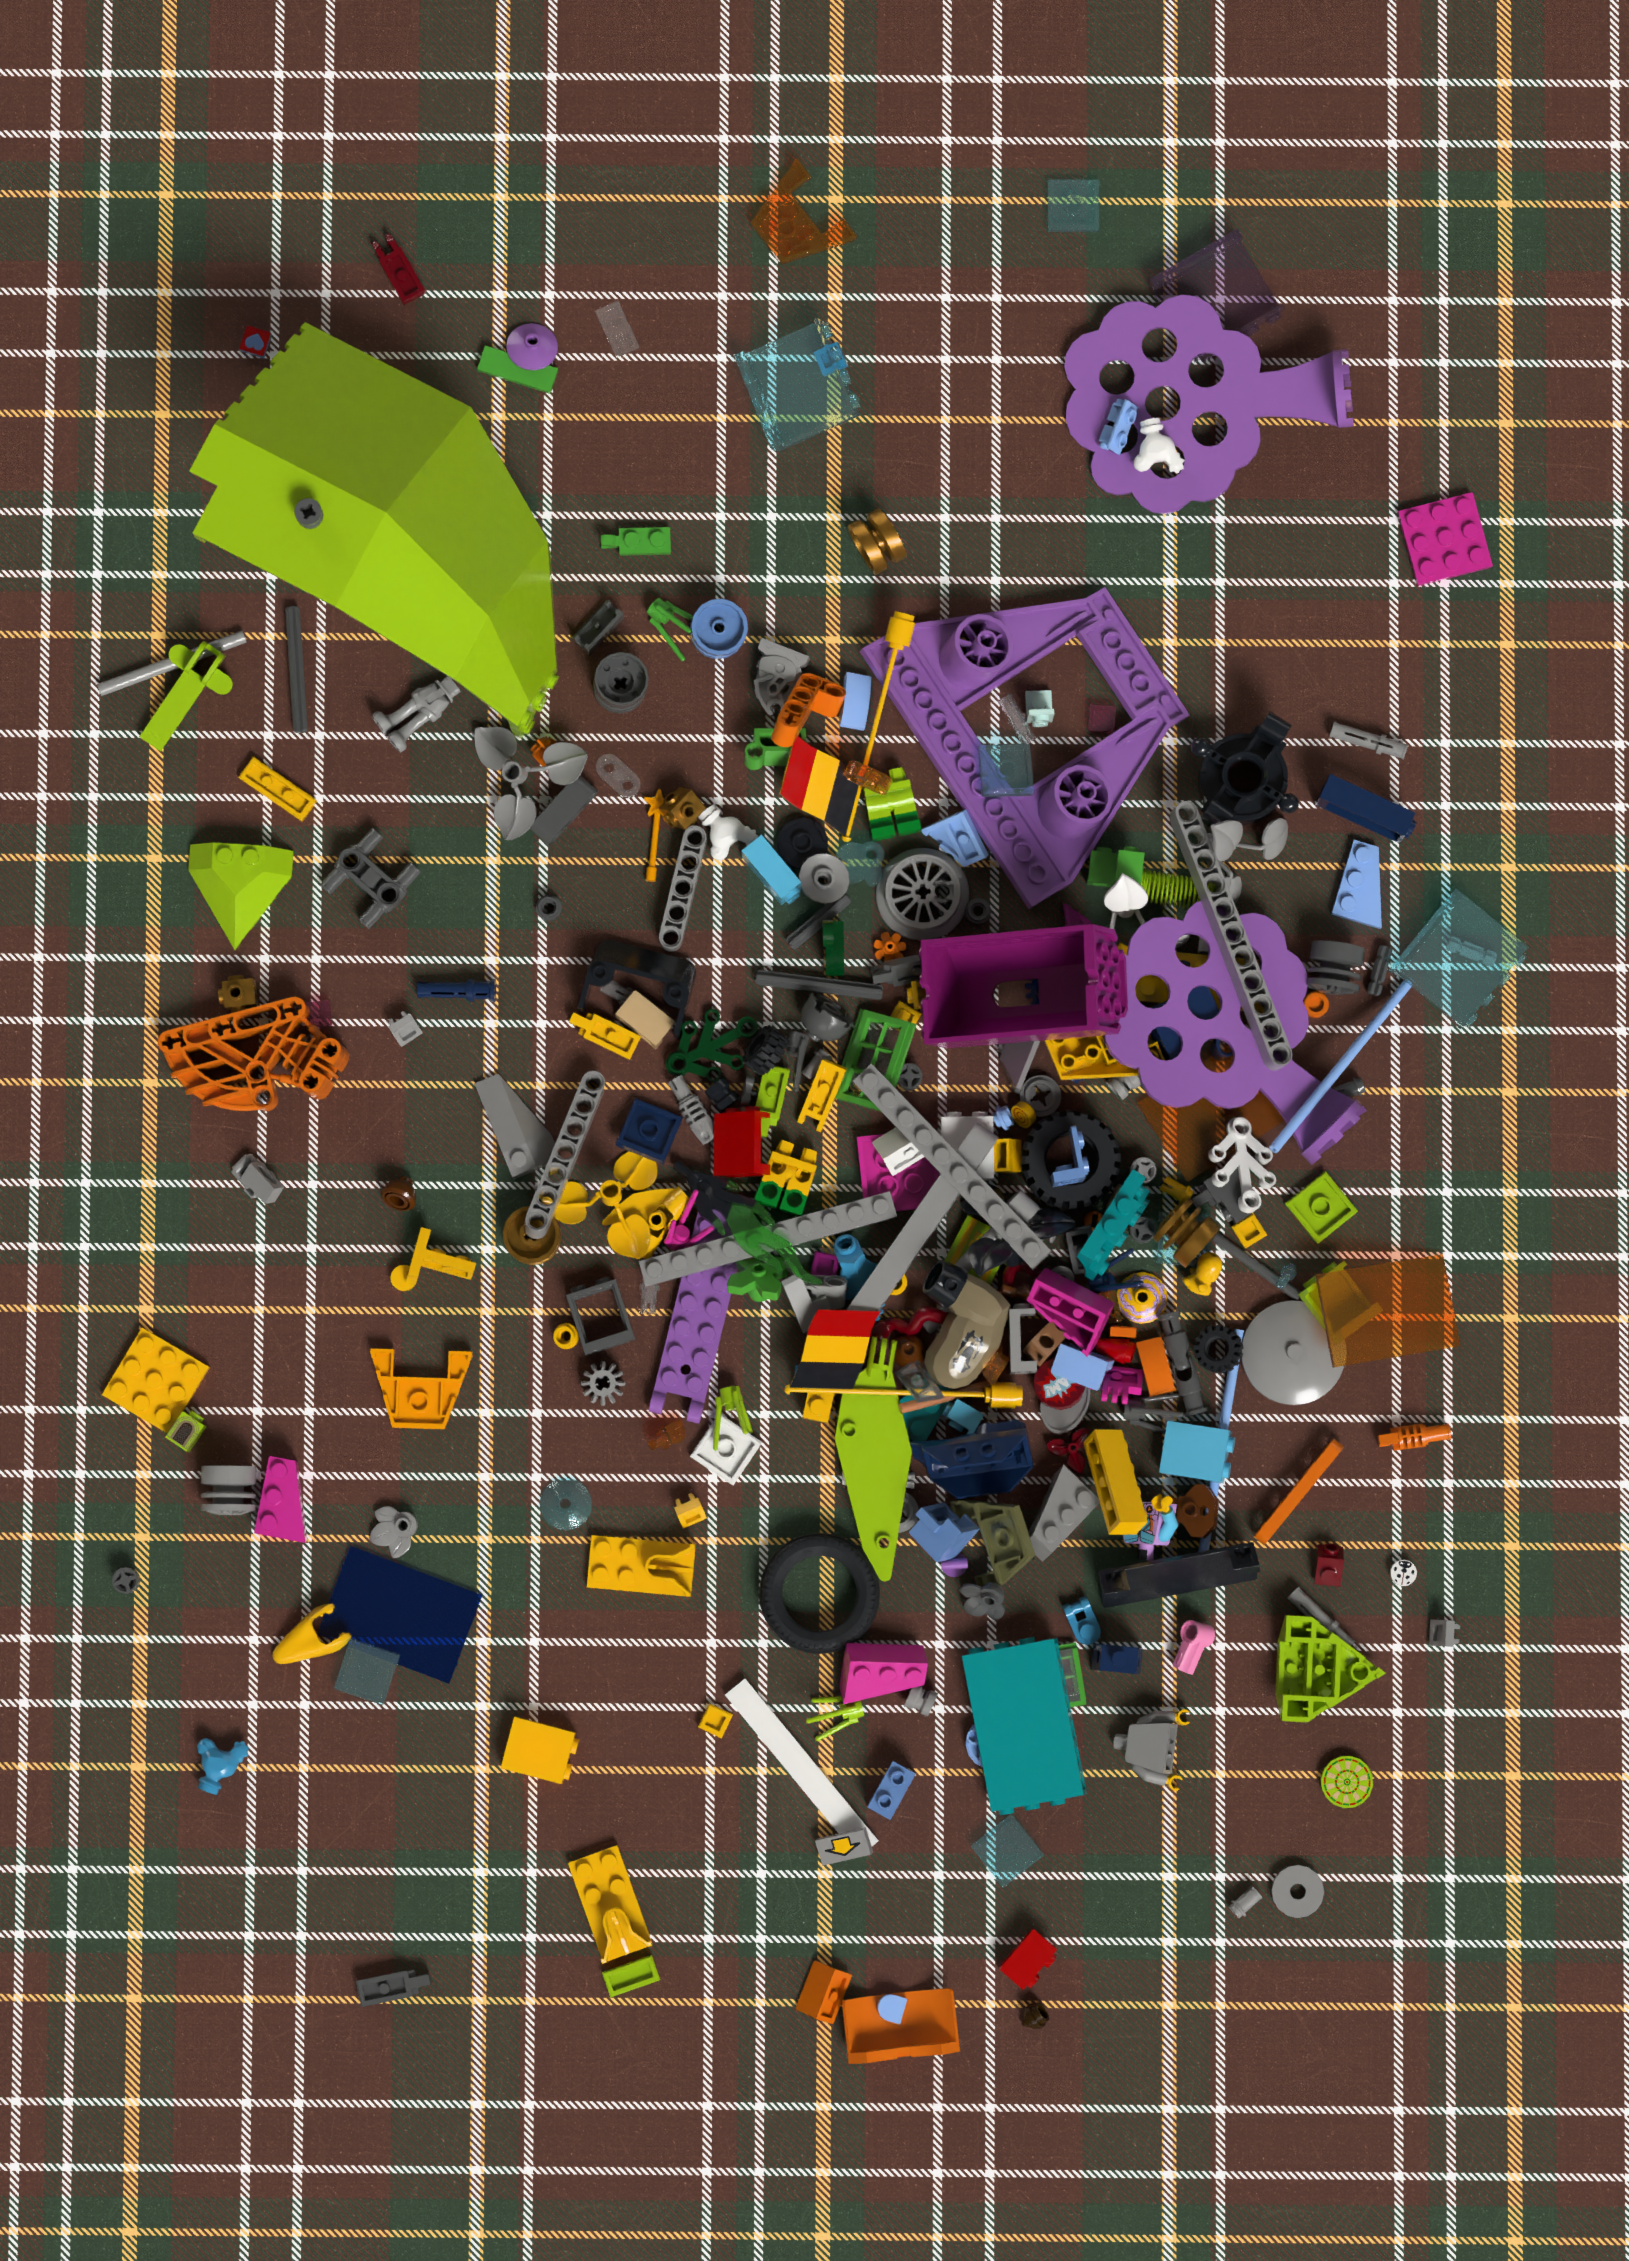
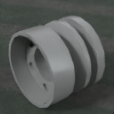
M201 1466V1483L213 1486V1491L201 1494V1498H213V1504H201V1511L215 1515H242L256 1511V1505L244 1504V1499L256 1498V1494L244 1492V1486L256 1484L255 1466Z

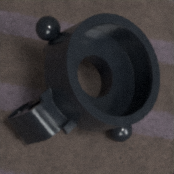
M1270 711L1261 726L1256 724L1250 734H1233L1218 740L1212 746L1206 738L1198 737L1194 739L1191 744L1192 753L1197 757H1204L1198 773V790L1204 803L1201 812L1204 813L1201 817L1203 824L1211 828V825L1222 821L1236 820L1242 825H1250L1267 818L1275 811L1278 805L1285 813H1293L1298 809V798L1292 793L1285 794L1288 787V770L1281 754L1287 745L1283 740L1292 726L1290 723ZM1249 761L1259 769L1261 782L1255 790L1241 793L1230 786L1227 772L1234 763Z

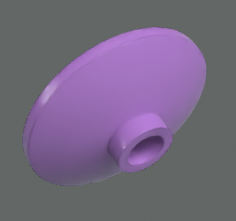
M530 323L521 325L511 332L507 339L506 349L509 358L518 367L525 370H540L554 361L558 351L556 337L548 328ZM529 341H535V342H537V343L534 344V345H531V344H529L528 342H529Z

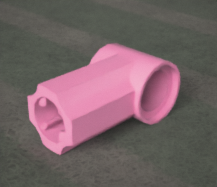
M1188 1620L1181 1627L1180 1636L1182 1643L1172 1665L1178 1670L1193 1675L1204 1647H1209L1215 1639V1630L1211 1625Z

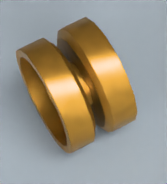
M880 508L867 514V522L870 529L859 519L847 526L856 548L875 575L887 569L885 555L894 563L907 557L906 550L896 529Z
M530 1206L522 1207L514 1211L505 1222L503 1229L504 1244L510 1255L519 1262L527 1265L543 1264L552 1259L559 1250L562 1240L561 1229L553 1217L544 1237L535 1241L528 1239V1235L525 1232V1218ZM533 1220L530 1222V1225L534 1228H540L543 1226V1223L540 1220Z

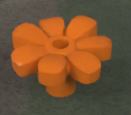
M884 932L881 934L882 941L875 940L873 946L879 949L874 954L877 960L884 958V962L893 960V958H903V954L900 952L906 950V943H899L901 939L899 934L894 933L890 937L888 932Z

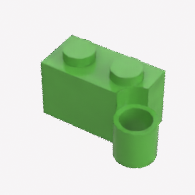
M754 728L753 742L745 747L744 765L750 770H758L762 766L787 765L791 746L781 747L772 741L771 735L774 728ZM802 728L798 736L805 742L806 728Z

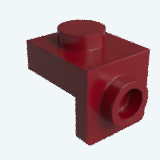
M1332 1543L1317 1545L1314 1584L1341 1586L1344 1565V1550L1342 1546Z

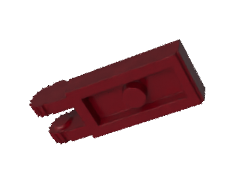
M389 232L385 235V240L393 252L385 256L380 244L376 240L371 242V245L402 304L406 305L425 295L426 291L401 247H398Z

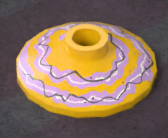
M1146 1272L1133 1273L1124 1278L1121 1283L1143 1281L1144 1284L1139 1287L1117 1290L1116 1302L1121 1314L1129 1321L1139 1324L1150 1323L1156 1320L1157 1316H1160L1166 1309L1168 1301L1167 1289L1162 1281L1155 1275ZM1143 1292L1147 1295L1145 1302L1138 1300L1139 1293Z

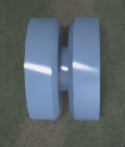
M725 599L709 600L699 607L692 618L690 625L692 630L690 633L691 641L696 650L705 657L712 659L728 658L740 649L746 639L748 631L747 618L742 609L732 601ZM718 624L719 628L724 627L723 632H716L714 629L715 625Z

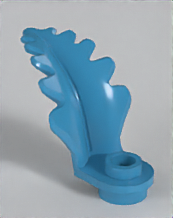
M844 1234L836 1239L834 1252L842 1268L839 1276L847 1280L846 1300H850L856 1297L878 1264L865 1258L862 1248L855 1237Z

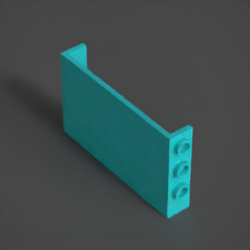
M1030 1637L1020 1639V1645L1009 1646V1642L993 1644L994 1650L984 1651L983 1646L968 1649L969 1654L962 1656L991 1812L998 1811L999 1815L1015 1813L1014 1808L1024 1806L1025 1811L1040 1808L1039 1803L1049 1801L1050 1806L1066 1803L1065 1798L1087 1794L1058 1638L1035 1642V1638Z

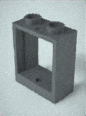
M610 1276L596 1280V1285L586 1288L585 1284L571 1288V1294L566 1295L586 1356L636 1340L617 1280H611ZM612 1289L626 1331L588 1342L575 1301Z

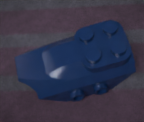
M1017 1419L1000 1423H983L976 1428L975 1433L951 1439L910 1441L914 1459L926 1467L930 1480L957 1499L1010 1493L1034 1467L1027 1426Z

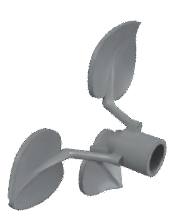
M502 727L475 728V748L480 761L491 770L498 771L502 769L503 778L512 783L511 787L516 792V797L509 794L501 797L494 807V819L505 840L516 839L530 829L536 818L535 803L529 798H521L522 794L518 784L523 783L527 779L528 772L547 770L549 778L554 783L559 785L571 784L581 775L588 758L587 752L572 743H555L549 746L543 753L546 766L525 767L523 764L510 759L517 751V740L511 731Z
M1275 818L1270 821L1263 832V844L1261 845L1240 843L1243 827L1236 820H1226L1211 825L1213 834L1208 833V837L1213 847L1215 858L1218 860L1220 867L1227 873V876H1224L1234 904H1236L1241 894V878L1236 875L1233 876V872L1222 861L1227 860L1236 847L1263 850L1264 859H1274L1283 850L1287 841L1288 824L1286 820Z

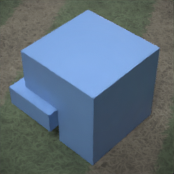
M944 1502L921 1507L915 1514L920 1520L909 1531V1534L935 1562L954 1559L980 1528L967 1514L959 1518Z

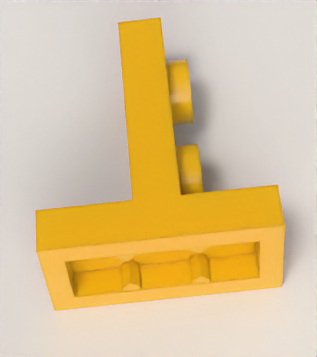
M421 1227L405 1283L416 1285L421 1266L471 1280L476 1263L471 1262V1259L465 1256L458 1255L453 1257L446 1255V1252L440 1249H426L431 1230Z

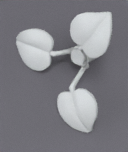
M1121 874L1118 881L1104 896L1105 906L1112 911L1109 927L1111 929L1115 927L1118 914L1122 918H1128L1135 913L1140 924L1145 923L1139 909L1147 903V893L1139 883L1125 874ZM1187 934L1180 937L1176 942L1175 949L1186 943L1190 935Z

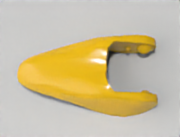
M323 1604L310 1611L276 1646L272 1653L274 1661L278 1664L294 1663L334 1653L343 1648L351 1639L349 1632H342L339 1638H335L334 1641L325 1644L319 1639L313 1628V1620L319 1616L322 1617L325 1613L331 1614L335 1608L334 1604Z

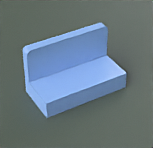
M1069 1342L1060 1343L1051 1373L1093 1390H1099L1105 1373L1111 1370L1114 1360L1092 1351L1086 1357L1081 1352L1082 1349L1079 1346Z

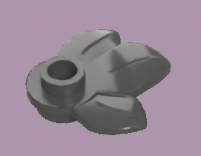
M986 1583L983 1587L975 1584H966L960 1587L959 1591L967 1597L964 1603L966 1613L972 1616L987 1614L993 1620H998L1004 1615L1005 1607L1003 1601L1005 1596L1004 1590L1000 1585Z

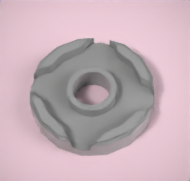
M1301 1865L1288 1866L1279 1871L1272 1883V1900L1276 1907L1287 1916L1294 1918L1307 1917L1314 1913L1322 1903L1324 1896L1323 1882L1318 1874L1309 1867ZM1295 1884H1301L1305 1889V1894L1300 1899H1294L1290 1894V1889Z

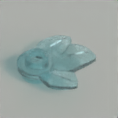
M873 841L866 842L863 845L851 842L842 846L837 851V858L847 863L845 867L849 872V884H856L865 879L870 887H874L880 882L883 876L881 863L884 859V850L880 844ZM868 851H875L876 857L874 859L867 858L866 854Z

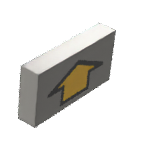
M866 1827L815 1840L822 1866L873 1853Z

